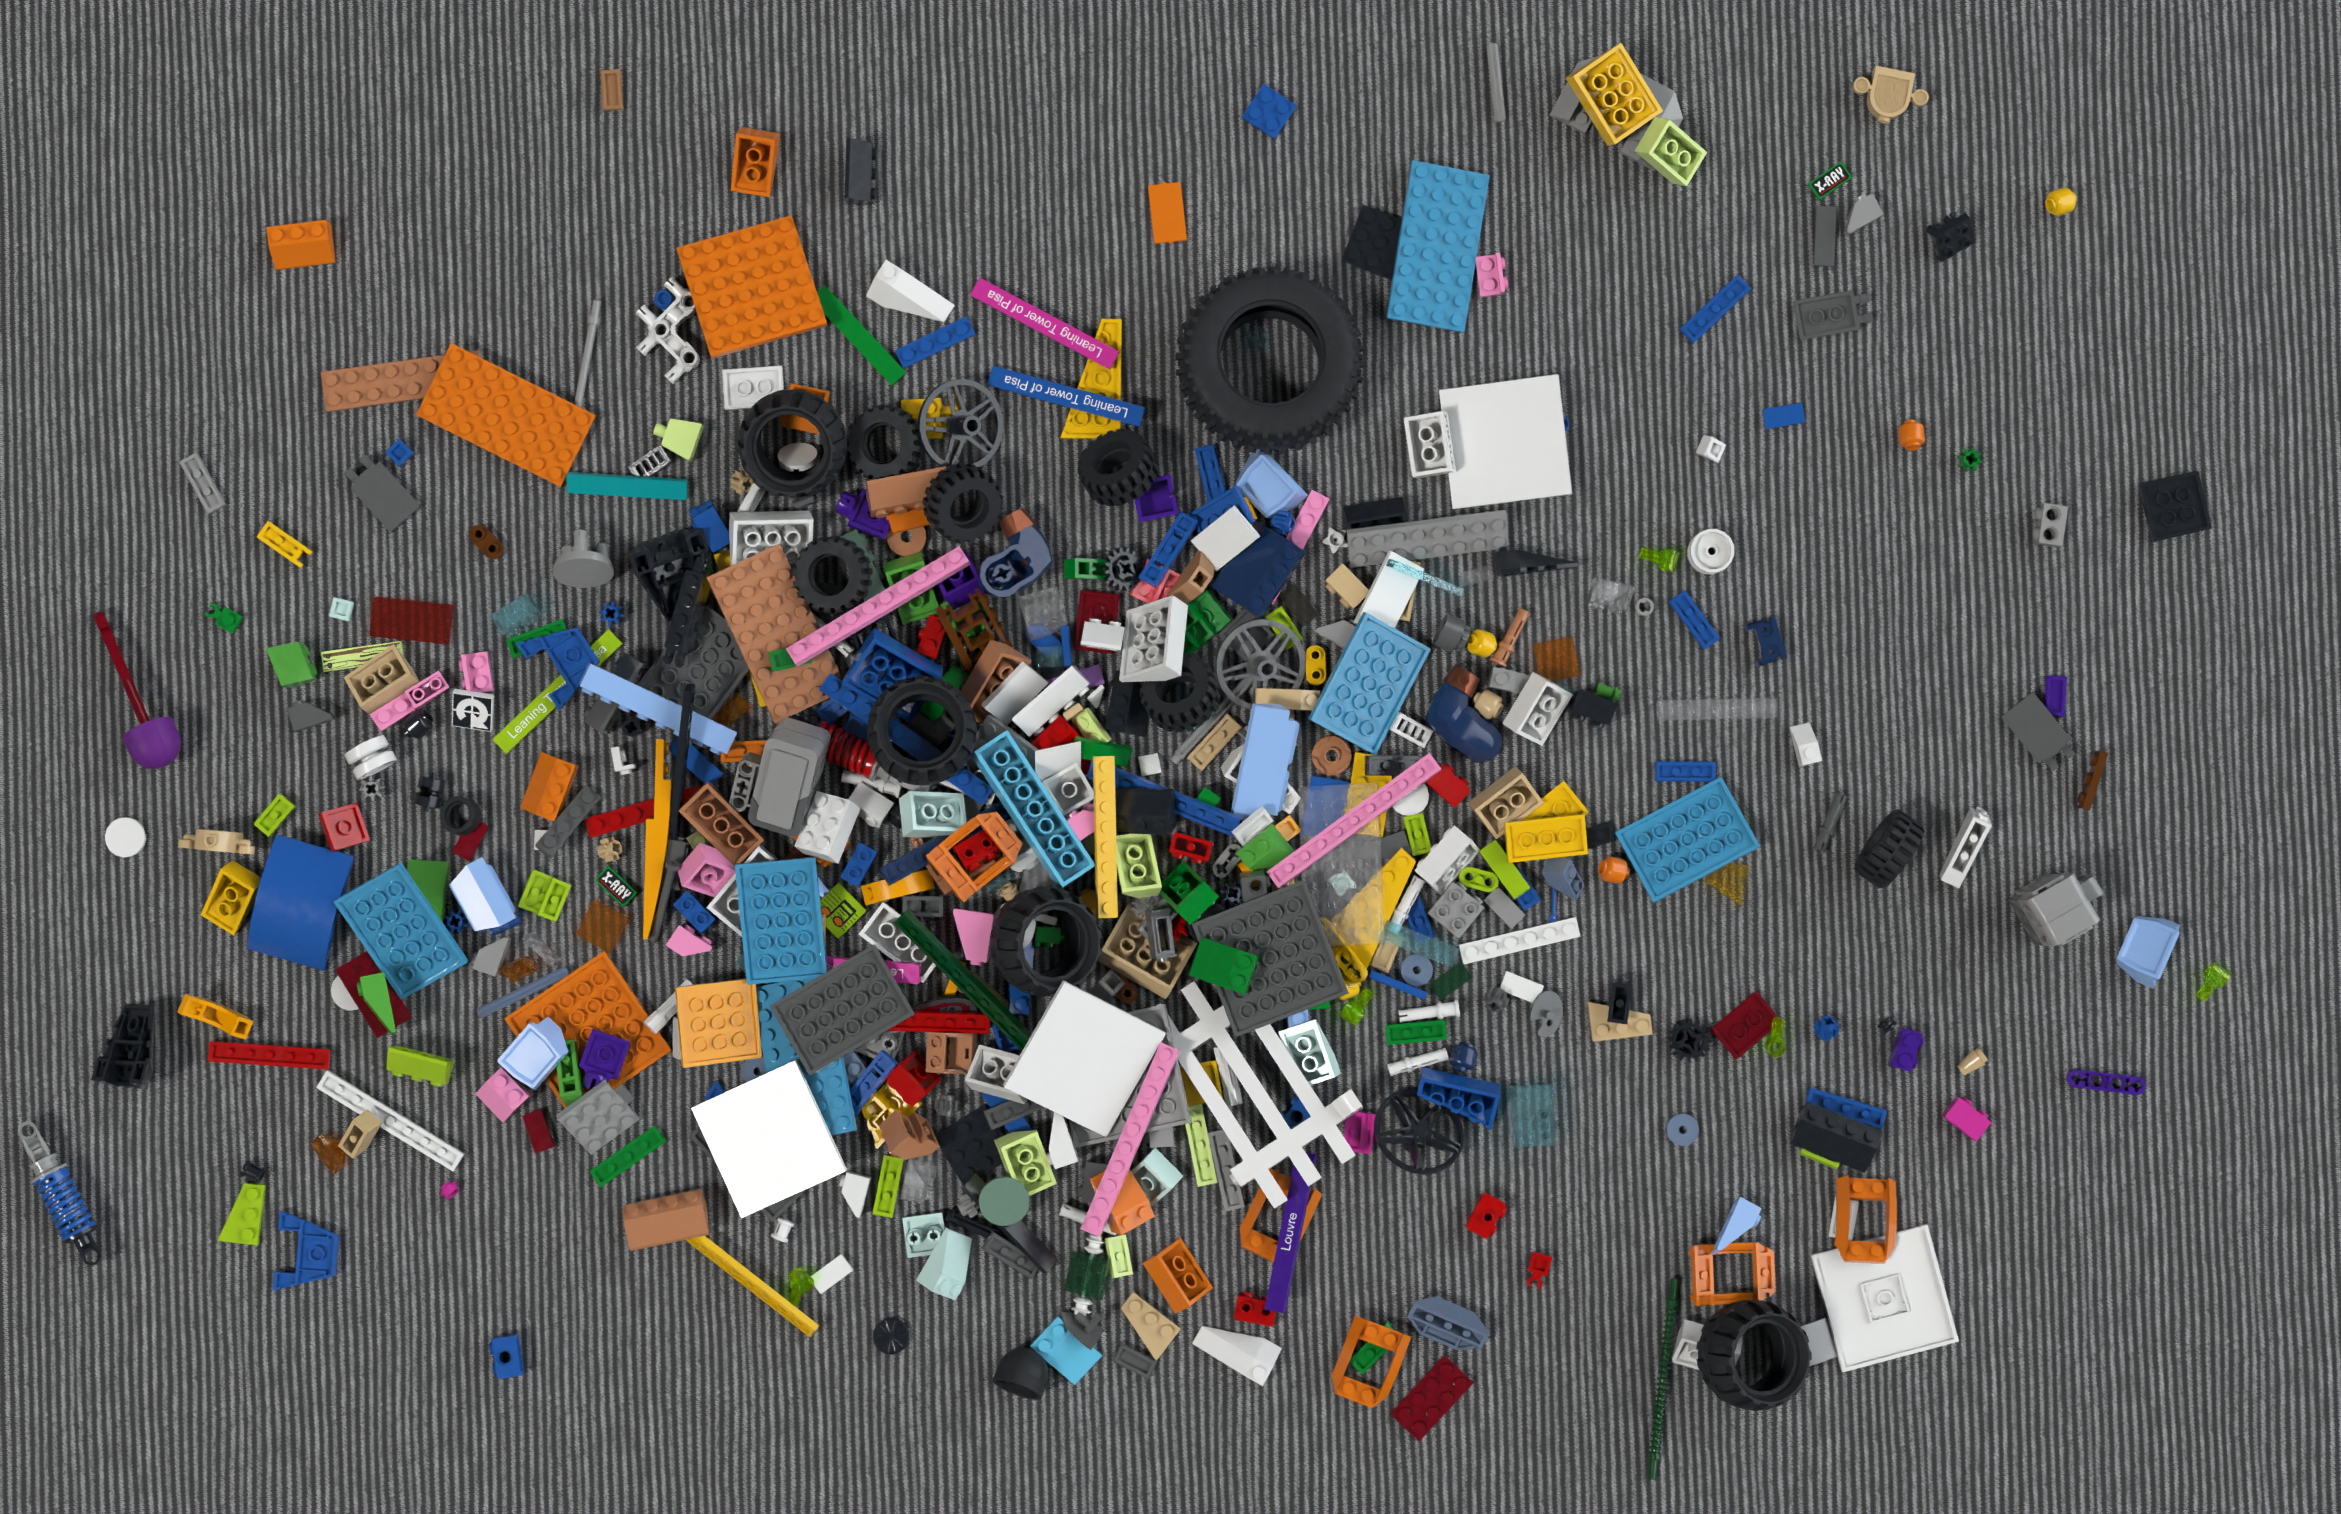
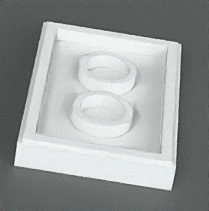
M782 366L722 370L725 410L750 409L764 396L784 389Z
M1234 505L1195 536L1191 542L1199 551L1204 553L1217 571L1258 539L1260 535Z
M1022 661L981 705L1008 726L1012 718L1033 700L1048 684V681Z

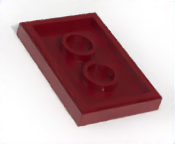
M1080 590L1073 650L1113 654L1112 650L1081 646L1084 623L1085 621L1089 622V618L1101 620V624L1109 625V621L1117 622L1120 594Z
M1755 990L1712 1026L1710 1030L1733 1058L1737 1060L1778 1026L1782 1020Z

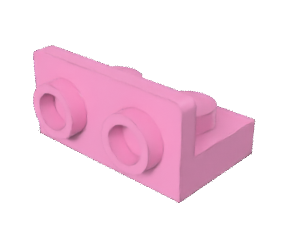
M1500 252L1495 253V255L1476 257L1475 265L1480 298L1504 295L1505 289H1508L1507 277H1503L1502 269H1505L1504 257L1500 256Z
M488 652L461 654L459 667L460 671L464 672V679H462L463 690L480 693L494 691Z

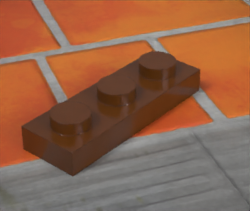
M2096 751L2090 758V772H2087L2084 777L2083 784H2085V787L2077 799V803H2079L2078 808L2091 809L2108 756L2107 752Z

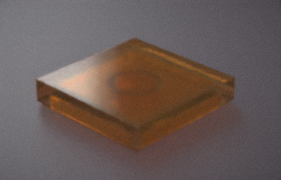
M1572 637L1532 645L1539 675L1551 682L1580 676Z
M594 899L575 935L611 954L630 918Z

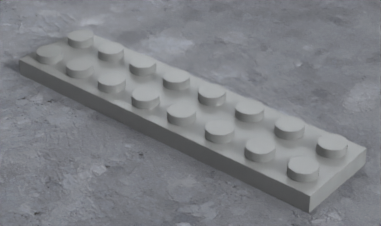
M1506 510L1346 530L1350 568L1383 564L1388 551H1392L1407 560H1416L1509 547Z

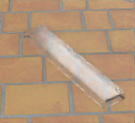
M1777 698L1657 700L1656 717L1657 721L1778 718Z

